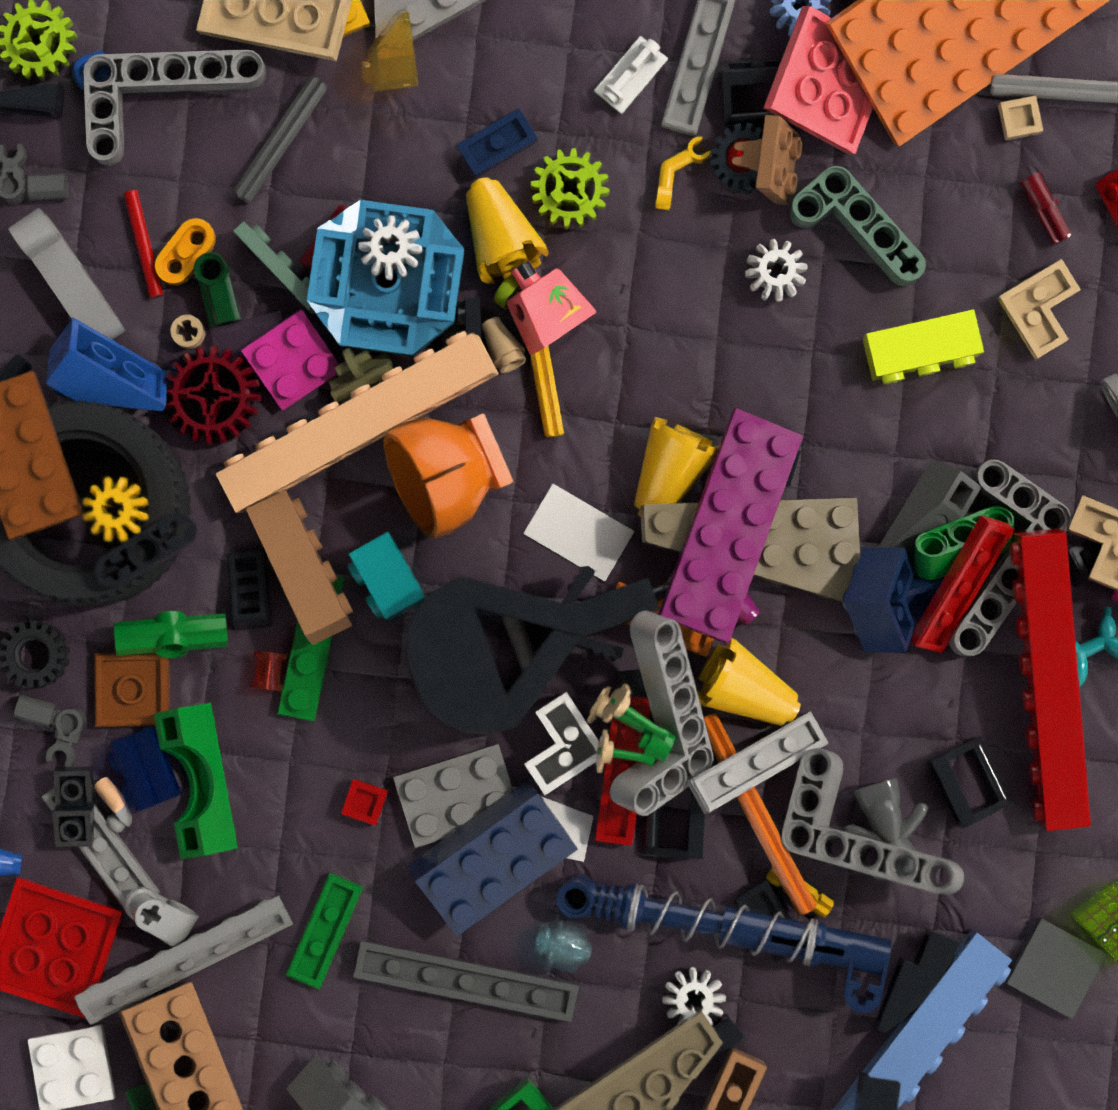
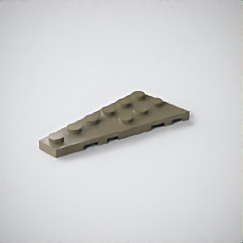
M857 498L780 500L753 576L790 588L807 591L826 599L843 602V594L845 590H848L853 577V567L860 559ZM698 503L641 505L642 543L680 554Z
M700 1009L553 1110H672L680 1100L681 1094L691 1081L696 1079L723 1042Z

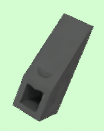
M931 459L878 548H905L911 562L914 559L918 536L926 531L963 518L982 487L961 470Z

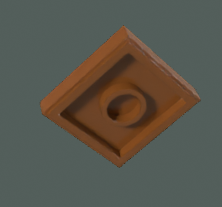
M95 653V727L156 726L154 713L170 710V658L160 657L156 653L117 656L116 653Z

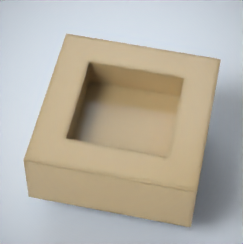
M1036 96L1000 102L998 105L1005 141L1038 135L1043 132Z

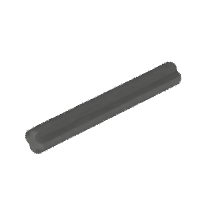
M314 76L309 77L235 187L234 194L246 203L252 202L326 92L327 86L322 80Z

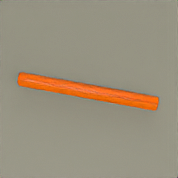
M712 713L705 716L704 721L712 752L718 763L737 752L718 715ZM754 786L736 798L794 909L799 916H803L816 908V902L789 851L783 845L782 838Z

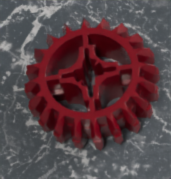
M211 346L209 357H206L202 347H197L196 360L189 353H184L183 359L187 363L184 368L176 362L172 364V368L179 372L176 378L171 375L165 376V381L174 384L173 389H167L166 397H173V401L166 402L164 410H176V413L168 419L171 424H176L183 420L178 429L180 434L185 435L193 428L191 433L192 441L198 442L202 433H204L205 444L212 445L214 434H217L220 443L225 444L228 442L226 431L229 430L235 438H239L241 433L236 425L241 423L248 429L252 426L251 422L244 417L247 412L253 416L258 415L259 411L249 405L250 401L260 402L262 396L250 393V390L260 387L261 384L259 380L247 381V378L255 372L253 367L249 366L240 370L245 363L244 357L240 355L231 363L233 356L231 349L226 348L221 358H219L217 346ZM208 367L204 380L199 386L185 388L188 380L194 373ZM219 367L229 369L235 375L240 391L223 388ZM213 386L214 390L225 396H220L218 401L214 399L215 403L210 404V401L195 394H204L206 390L209 391V387ZM184 399L200 402L203 411L202 415L205 416L204 425L197 423L191 418L185 408ZM239 402L237 409L227 420L216 424L220 409L224 405Z

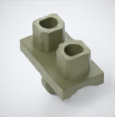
M350 347L342 350L346 361L335 366L338 375L329 379L332 389L331 396L335 402L342 401V403H345L351 399L349 394L357 388L366 384H374L376 386L383 382L381 376L394 369L389 353L380 352L371 357L368 350L358 355H355Z

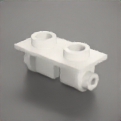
M640 36L594 92L623 114L666 63L668 58L659 51L660 46L654 40L649 39L646 41Z

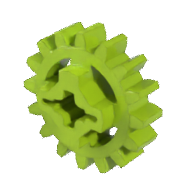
M29 0L28 8L23 9L19 3L15 4L17 13L13 16L5 12L4 17L8 24L7 26L0 25V33L4 35V38H0V49H6L0 54V57L4 62L11 61L9 68L14 73L22 69V75L26 79H30L33 72H36L41 81L45 80L46 71L49 70L52 74L58 76L59 72L56 66L62 64L69 67L70 63L65 56L66 54H76L77 51L74 46L69 44V42L78 39L74 31L68 30L74 25L69 17L63 18L64 11L59 6L51 11V4L47 0L42 2L41 7H38L34 0ZM33 18H45L48 20L42 23L33 20ZM20 27L18 37L14 38L17 29ZM39 34L41 43L35 46L32 37ZM60 41L57 50L53 54L55 44ZM29 57H34L40 59L41 61L30 62L26 61V59H28Z
M572 148L570 156L565 157L562 150L559 149L557 150L556 160L553 161L548 156L544 157L545 169L535 168V175L540 180L531 181V189L539 191V193L532 196V202L543 204L538 210L539 215L543 216L550 213L551 225H554L558 219L563 220L564 229L569 228L571 221H576L579 228H582L584 217L587 216L590 220L595 221L597 215L594 209H605L606 203L600 197L609 196L610 189L601 185L606 183L609 177L608 174H598L602 167L600 161L594 164L589 163V152H586L582 158L577 157L576 148ZM576 166L581 169H579L578 171L566 170L564 167ZM549 177H551L556 185L555 190L547 197L545 188ZM593 180L595 192L590 201L585 193V188ZM563 181L564 183L567 182L570 186L576 183L577 195H573L571 192L564 194ZM563 206L575 207L577 211L568 212L560 210V208Z

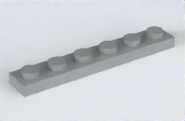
M279 896L271 900L261 901L253 909L238 916L229 917L220 925L204 933L195 934L186 942L170 950L160 951L153 958L137 966L128 967L121 971L119 975L103 983L91 985L85 992L74 997L79 1009L91 1025L293 925Z

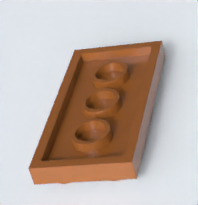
M33 371L0 382V515L10 540L83 516L36 373Z

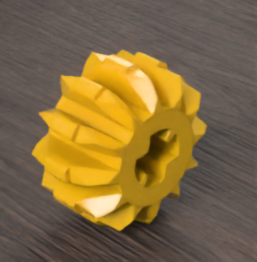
M121 477L115 487L112 479L105 478L103 482L105 491H102L95 485L90 488L97 498L95 501L89 498L84 499L83 504L92 507L93 511L84 514L83 518L85 521L97 520L90 531L97 535L104 530V540L111 542L117 532L118 538L121 541H127L128 533L126 528L139 534L141 529L134 523L136 518L142 521L148 520L147 514L138 511V508L148 505V500L146 498L135 499L140 493L141 488L135 484L127 490V479ZM113 501L124 505V511H118L121 514L119 518L108 514V507L113 508L111 505Z

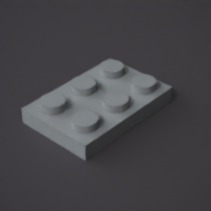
M499 744L393 777L415 848L447 838L513 790Z

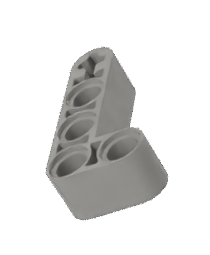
M37 208L8 228L14 240L33 261L71 318H76L112 340L126 331L62 235L40 208Z

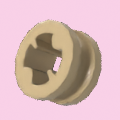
M188 314L176 318L170 330L174 342L184 349L197 348L202 344L206 335L202 322L195 316ZM191 323V326L198 330L197 336L191 335L193 340L186 342L185 338L179 334L180 327L185 329L183 324Z

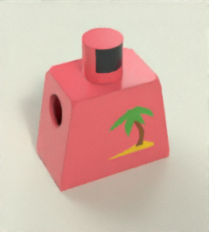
M528 260L511 271L522 291L507 300V306L530 355L547 347L597 313L578 289L557 268L540 278Z

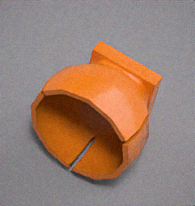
M484 413L457 424L428 417L404 422L388 431L383 440L386 463L396 491L412 520L421 532H424V535L432 539L452 534L471 521L487 491L498 489L514 482Z

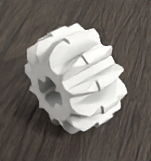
M394 216L388 217V226L383 227L378 218L375 219L374 225L377 231L373 232L365 228L363 235L370 241L360 242L358 246L360 251L369 252L361 258L363 265L374 263L371 269V273L374 276L380 274L382 269L385 268L387 280H392L393 269L397 268L402 277L407 276L404 264L406 263L414 268L418 265V261L410 254L422 253L421 245L412 244L420 237L418 231L406 233L410 226L407 220L402 221L398 228H396ZM393 241H396L399 251L397 253L390 251L387 255H384L385 251L382 245L384 243L391 245Z
M771 239L769 251L762 244L756 246V252L759 257L754 255L748 256L747 263L755 268L746 270L745 277L757 278L750 285L751 291H756L762 286L764 291L761 299L767 300L770 292L773 291L776 302H781L783 300V290L790 297H794L797 293L794 285H804L806 280L797 273L805 272L808 267L805 263H795L803 254L801 250H797L791 255L788 253L791 242L786 241L782 250H779L776 239ZM775 263L783 266L781 272L785 271V275L779 274L777 278H773L770 276L772 270H767V267L772 268Z
M690 967V979L685 980L681 971H677L675 976L680 982L679 986L672 982L665 984V987L675 993V995H667L662 998L663 1004H676L667 1011L668 1018H674L681 1013L678 1025L701 1009L711 1026H713L712 1019L708 1014L711 1012L716 1016H722V1009L713 1004L726 1001V996L722 993H712L718 990L722 983L717 979L707 985L711 976V972L707 969L702 973L700 979H697L696 968ZM692 990L695 991L696 995L699 991L704 994L700 997L701 1005L694 1008L692 1003L690 1007L684 1004L689 1000L687 993Z

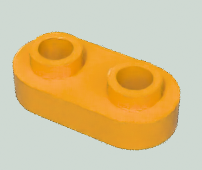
M199 218L185 221L159 253L155 261V269L158 276L165 283L176 286L187 282L194 274L196 259L200 255L212 251L215 246L216 235L208 222ZM196 233L204 235V240L199 245H194L191 241ZM173 262H180L182 265L181 270L175 274L169 271L170 265Z

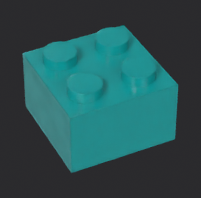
M389 532L349 553L353 562L347 566L357 584H360V586L366 584L371 595L365 598L376 617L384 616L386 620L392 621L419 606L427 599Z

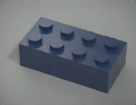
M528 779L409 864L408 867L417 885L454 934L458 936L574 853L578 848Z

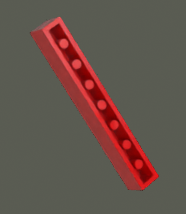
M1060 529L1014 533L1015 543H1010V559L1012 565H1017L1018 580H1013V594L1015 602H1020L1021 616L1016 617V630L1018 638L1024 641V653L1019 654V665L1022 676H1027L1028 690H1023L1022 700L1025 712H1030L1031 726L1026 727L1025 733L1027 746L1029 749L1033 748L1034 762L1029 763L1030 782L1032 785H1036L1037 799H1032L1033 817L1035 821H1039V824L1046 831L1091 827L1066 532Z

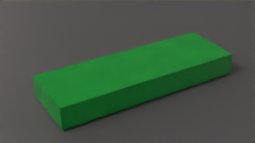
M332 872L329 873L286 976L318 990L321 989L364 886Z

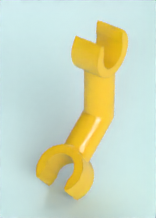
M703 137L693 138L689 142L687 149L661 164L655 208L670 210L674 172L692 162L700 164L709 159L711 151L705 152L703 155H697L693 152V147L699 145Z

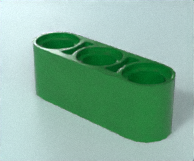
M990 507L920 534L916 539L914 572L926 580H935L946 576L981 515L1008 523L1013 528L1014 517L1012 513L1003 507ZM1012 535L1008 540L1007 544L1005 545L1004 549L1002 550L1001 554L1005 553L1010 548Z

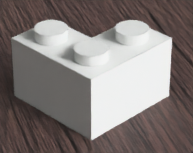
M567 692L535 712L555 744L525 763V766L544 795L594 764L598 754L599 741Z

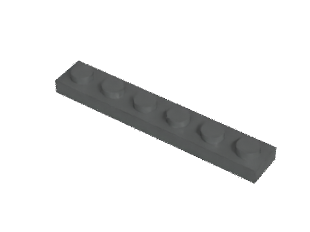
M361 940L353 977L572 1022L579 984L366 940Z

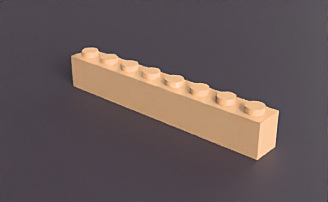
M465 331L460 332L445 341L447 347L435 353L433 349H430L416 356L413 359L415 364L402 370L400 366L381 376L383 382L372 388L369 384H366L352 391L349 394L351 399L340 406L338 402L328 404L318 410L319 417L307 423L306 419L300 420L287 427L288 434L278 440L272 436L256 444L255 448L257 451L247 457H244L242 453L223 463L225 469L217 472L216 476L235 513L247 512V508L285 489L292 488L385 437L388 431L401 423L416 420L499 375L479 335L472 333L467 335Z

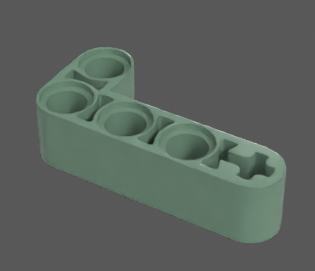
M829 167L794 198L789 210L790 219L793 224L803 229L812 228L829 213H832L895 284L903 287L910 286L924 273L926 264L921 252L844 167ZM829 178H836L842 182L844 190L837 194L831 193L827 190L825 181ZM806 201L811 202L816 208V215L813 217L802 216L798 211V204ZM853 205L864 207L867 211V219L864 221L853 219L849 208ZM883 232L889 235L892 242L891 247H878L874 242V234ZM899 247L901 252L890 261L888 257ZM909 261L913 263L914 267L911 272L907 271L903 274L900 271L903 263L906 264Z

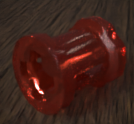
M254 651L253 657L256 658L254 681L250 682V688L283 691L280 677L282 661L286 660L287 654Z

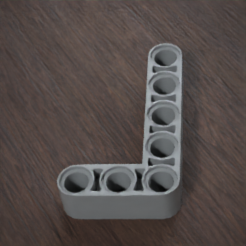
M252 50L125 53L92 56L84 65L86 145L88 152L98 163L105 166L115 165L123 157L122 93L253 89L263 84L266 79L267 72L262 58ZM250 61L258 64V71L254 76L247 78L239 74L240 67L245 62ZM209 63H218L222 66L221 73L216 78L209 79L203 76V70ZM174 64H181L185 66L183 76L177 80L167 78L169 67ZM138 65L148 67L146 78L141 81H133L130 74L134 67ZM100 66L110 67L112 72L107 81L96 82L94 80V73ZM104 102L111 103L113 105L111 115L105 119L97 118L95 112L98 105ZM106 138L114 140V149L110 154L103 156L97 153V145L101 140Z
M989 460L974 470L972 480L982 487L979 493L999 507L1009 510L1013 517L1025 524L1021 532L1049 530L1050 528L1043 521L1047 510H1052L1059 516L1060 523L1056 529L1065 532L1068 530L1071 524L1069 509L1004 462ZM986 468H992L998 472L1000 481L996 487H990L984 482L983 472ZM1017 489H1022L1029 495L1030 502L1026 508H1020L1014 503L1013 494ZM1010 548L974 598V602L971 603L949 641L951 649L960 656H974L981 653L1017 603L1014 599L1013 590L1007 589L1002 583V574L1005 570L1014 571L1018 577L1017 565H1012ZM986 599L993 601L997 606L996 617L992 620L986 619L981 613L982 602ZM965 629L973 631L977 638V643L971 650L964 649L960 644V635Z
M650 611L639 612L634 617L630 626V635L654 723L675 735V740L664 763L655 760L651 767L639 761L617 776L610 789V796L615 804L644 816L651 814L688 788L687 781L710 769L713 763V752L680 627L676 621Z
M812 748L803 754L782 830V842L787 850L934 893L953 894L961 888L964 882V874L962 868L953 861L830 828L829 824L843 774L842 759L838 754L822 748ZM825 757L828 767L822 775H819L816 770V764L818 760ZM815 792L818 796V805L813 811H810L807 806V799ZM806 828L809 833V840L804 847H801L798 843V834L802 829ZM840 837L843 842V851L839 856L835 857L831 850L832 844ZM875 847L878 852V860L876 864L870 867L866 861V854L869 849ZM906 857H910L914 864L913 871L905 877L901 872V863ZM945 866L949 872V880L944 886L940 887L936 881V873L941 867Z

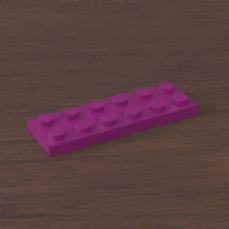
M735 408L732 410L658 615L672 619L682 627L725 644L730 642L803 435Z

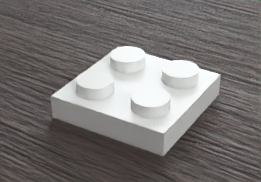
M103 1024L28 1039L40 1110H60L116 1098Z

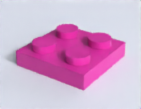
M299 309L241 348L242 353L282 411L338 374L335 366L339 365V363L302 309Z

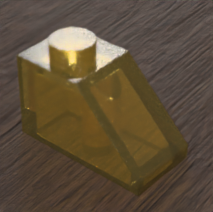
M405 9L397 10L367 50L368 61H362L364 82L371 83V88L375 92L419 86L410 14Z

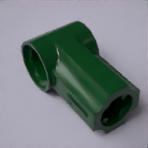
M213 252L200 255L194 264V274L199 282L211 329L224 328L242 321L228 264L219 254ZM211 263L221 265V273L214 280L205 279L203 273L205 268Z

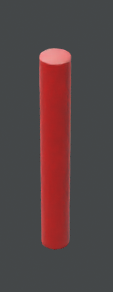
M130 190L124 192L123 195L150 299L164 296L160 278L155 269V258L137 190Z

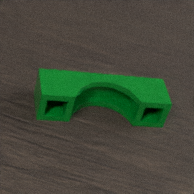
M211 703L154 713L160 750L172 754L180 761L187 773L190 784L188 806L183 815L174 822L180 860L237 849L229 794L226 787Z

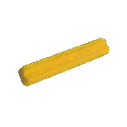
M549 346L530 355L544 435L546 438H553L563 435L564 429Z

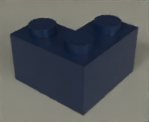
M863 548L858 563L853 567V577L850 586L843 594V608L851 618L854 634L856 637H859L864 652H907L916 625L906 603V597L915 572L905 548Z

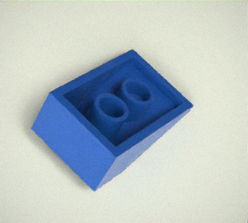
M72 317L49 350L45 384L61 397H70L77 402L86 401L91 403L93 401L103 405L163 411L166 407L167 381L164 378L167 375V371Z

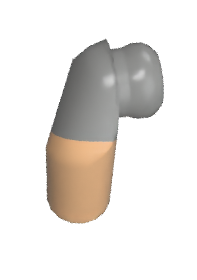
M108 777L100 779L95 784L94 790L114 812L107 817L106 823L114 832L120 833L126 826L130 827L133 819L125 796Z

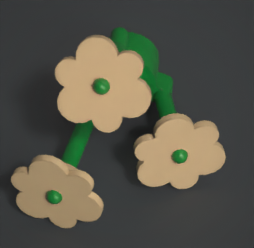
M626 683L620 689H616L610 698L609 693L612 688L610 686L604 688L598 699L594 702L587 723L591 724L597 717H600L607 723L614 717L642 733L637 747L642 749L643 752L637 753L613 749L614 742L608 741V731L603 729L597 748V773L602 772L604 763L610 764L612 757L640 761L651 767L655 760L664 763L673 746L675 735L657 726L629 707L631 690H629V685Z

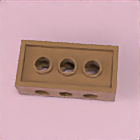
M185 982L118 1011L157 1110H190L188 1098L191 1093L199 1090L205 1096V1103L200 1110H243L192 982ZM171 1020L177 1026V1035L172 1041L165 1042L160 1037V1027L164 1022ZM186 1055L191 1061V1069L185 1076L178 1077L174 1072V1062L180 1056Z

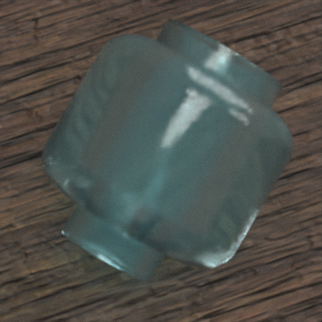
M553 920L547 926L540 928L536 937L534 951L535 954L539 955V960L543 966L566 973H573L581 964H587L589 961L592 943L588 942L587 933L583 927L561 920Z

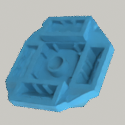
M359 200L331 221L329 220L317 228L307 302L340 347L413 357L454 324L464 248L434 210ZM394 216L396 228H398L402 221L407 220L410 226L406 233L418 231L420 237L412 244L421 245L422 253L410 254L418 261V265L414 268L405 263L404 267L407 276L402 277L399 274L398 268L393 269V272L397 275L396 283L390 288H383L377 284L380 274L374 276L371 273L374 263L363 265L361 258L369 252L360 251L358 246L360 242L370 241L363 235L365 228L373 232L377 231L374 225L375 219L378 218L383 227L388 226V217ZM393 241L391 245L386 243L382 245L385 251L384 255H387L390 251L395 253L399 251L396 241Z

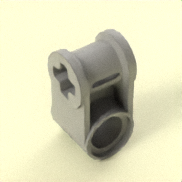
M144 887L133 889L124 900L126 914L135 921L140 929L156 936L172 947H176L185 941L199 918V915L187 906L175 900H169Z

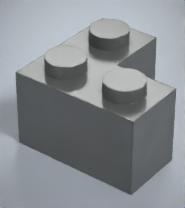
M317 1055L313 1057L286 1088L302 1110H388L386 1105L376 1096L371 1094L367 1098L365 1092L352 1081L348 1082L346 1077L349 1073L337 1061L332 1059L328 1063Z

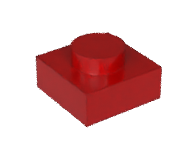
M353 779L341 814L376 826L389 790Z

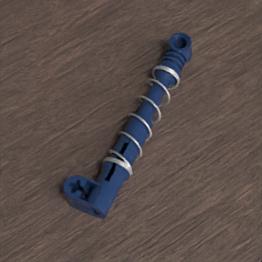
M574 874L567 877L556 896L559 910L570 918H580L582 916L591 918L593 913L596 914V919H601V916L604 915L605 921H610V918L614 917V922L619 923L622 929H627L628 931L630 929L631 931L635 930V926L643 921L646 922L647 931L650 935L656 932L659 925L680 929L684 942H687L694 932L715 936V943L719 949L726 944L750 949L754 956L761 951L784 956L789 963L796 958L803 960L804 966L816 967L821 963L846 968L844 998L847 1005L858 1013H868L875 1010L882 999L892 939L827 927L823 921L811 919L809 923L786 919L781 912L776 913L775 916L750 912L747 905H743L740 909L726 907L725 913L718 912L712 898H709L702 908L683 905L678 891L673 892L667 901L648 898L644 885L631 883L626 887L621 886L620 890H616L617 885L612 884L611 888H607V883L603 882L600 887L598 886V881L591 880L583 874ZM573 888L580 889L585 894L586 901L582 903L572 902L567 895V891ZM675 895H677L678 903L671 902ZM709 902H711L713 910L705 909ZM650 923L656 924L652 931L650 929ZM684 930L690 931L687 938H685ZM852 970L880 975V977L868 976V991H866L865 996L858 995V990L861 987V974L852 972Z

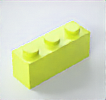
M974 309L867 333L863 337L872 381L882 379L883 384L902 381L905 379V373L918 371L919 376L940 372L939 366L953 363L954 368L970 366L976 363V357L984 353Z

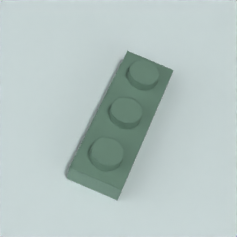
M243 221L233 230L234 233L313 315L315 312L307 302L310 279L305 277L301 281L292 272L296 265L282 250L276 255L267 246L271 241L268 235L257 224L251 229Z

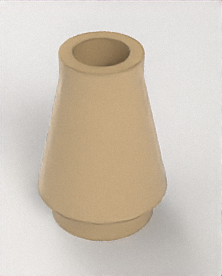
M493 317L481 325V331L484 334L490 358L495 368H498L504 374L517 369L525 363V348L503 325L499 317Z

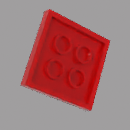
M17 877L0 926V991L86 1019L79 1009L74 996L85 992L91 985L101 983L124 911L22 877Z

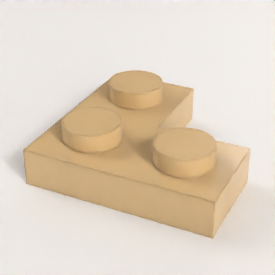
M1061 259L997 298L1035 360L1069 340L1050 309L1081 289Z
M1082 495L1067 531L1102 545L1088 579L1118 591V509Z

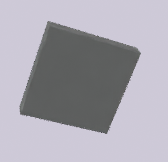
M1039 917L1005 983L1073 1019L1107 954Z

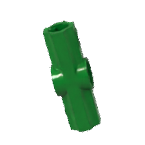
M165 611L157 614L154 619L114 622L117 656L156 653L163 658H179L186 655L189 650L228 647L226 613L186 616V614L179 611Z

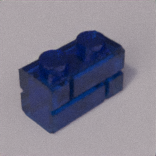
M156 726L146 728L110 743L113 751L108 753V757L115 773L122 772L126 786L121 787L129 808L135 806L136 811L140 812L183 795L167 753L160 750Z

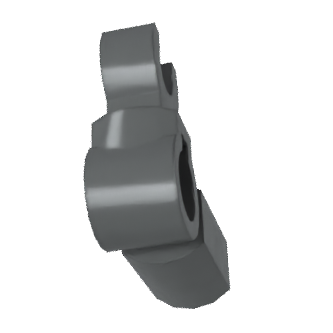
M17 144L16 156L7 158L6 148L0 145V162L3 164V168L0 169V196L5 202L17 205L22 203L26 197H29L30 200L68 199L69 181L66 174L28 175V179H25V172L21 169L27 159V152L24 146Z
M21 694L14 711V718L47 728L55 725L54 737L57 740L56 744L50 746L47 750L46 761L52 762L56 751L62 750L67 756L65 767H71L76 759V751L73 745L78 743L81 731L87 724L86 714L78 707L60 710L57 704Z

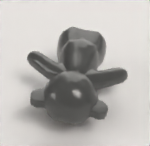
M897 778L853 791L860 808L866 815L873 830L852 824L846 825L844 828L845 832L917 851L907 838L926 816L928 807L925 803L916 805L908 817L902 821L901 795ZM906 857L901 863V872L905 877L913 871L914 864L910 857ZM873 875L876 880L884 879Z

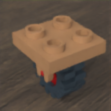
M765 115L764 129L759 126L756 128L750 123H746V127L739 123L734 125V131L729 128L724 130L723 132L726 134V137L722 139L718 136L715 140L719 145L718 149L712 147L711 154L715 157V159L711 160V166L716 169L714 173L721 182L735 192L740 193L742 191L745 194H752V190H756L758 193H763L777 205H790L791 195H794L797 189V175L794 173L795 161L800 158L802 152V140L799 134L782 117L777 115Z

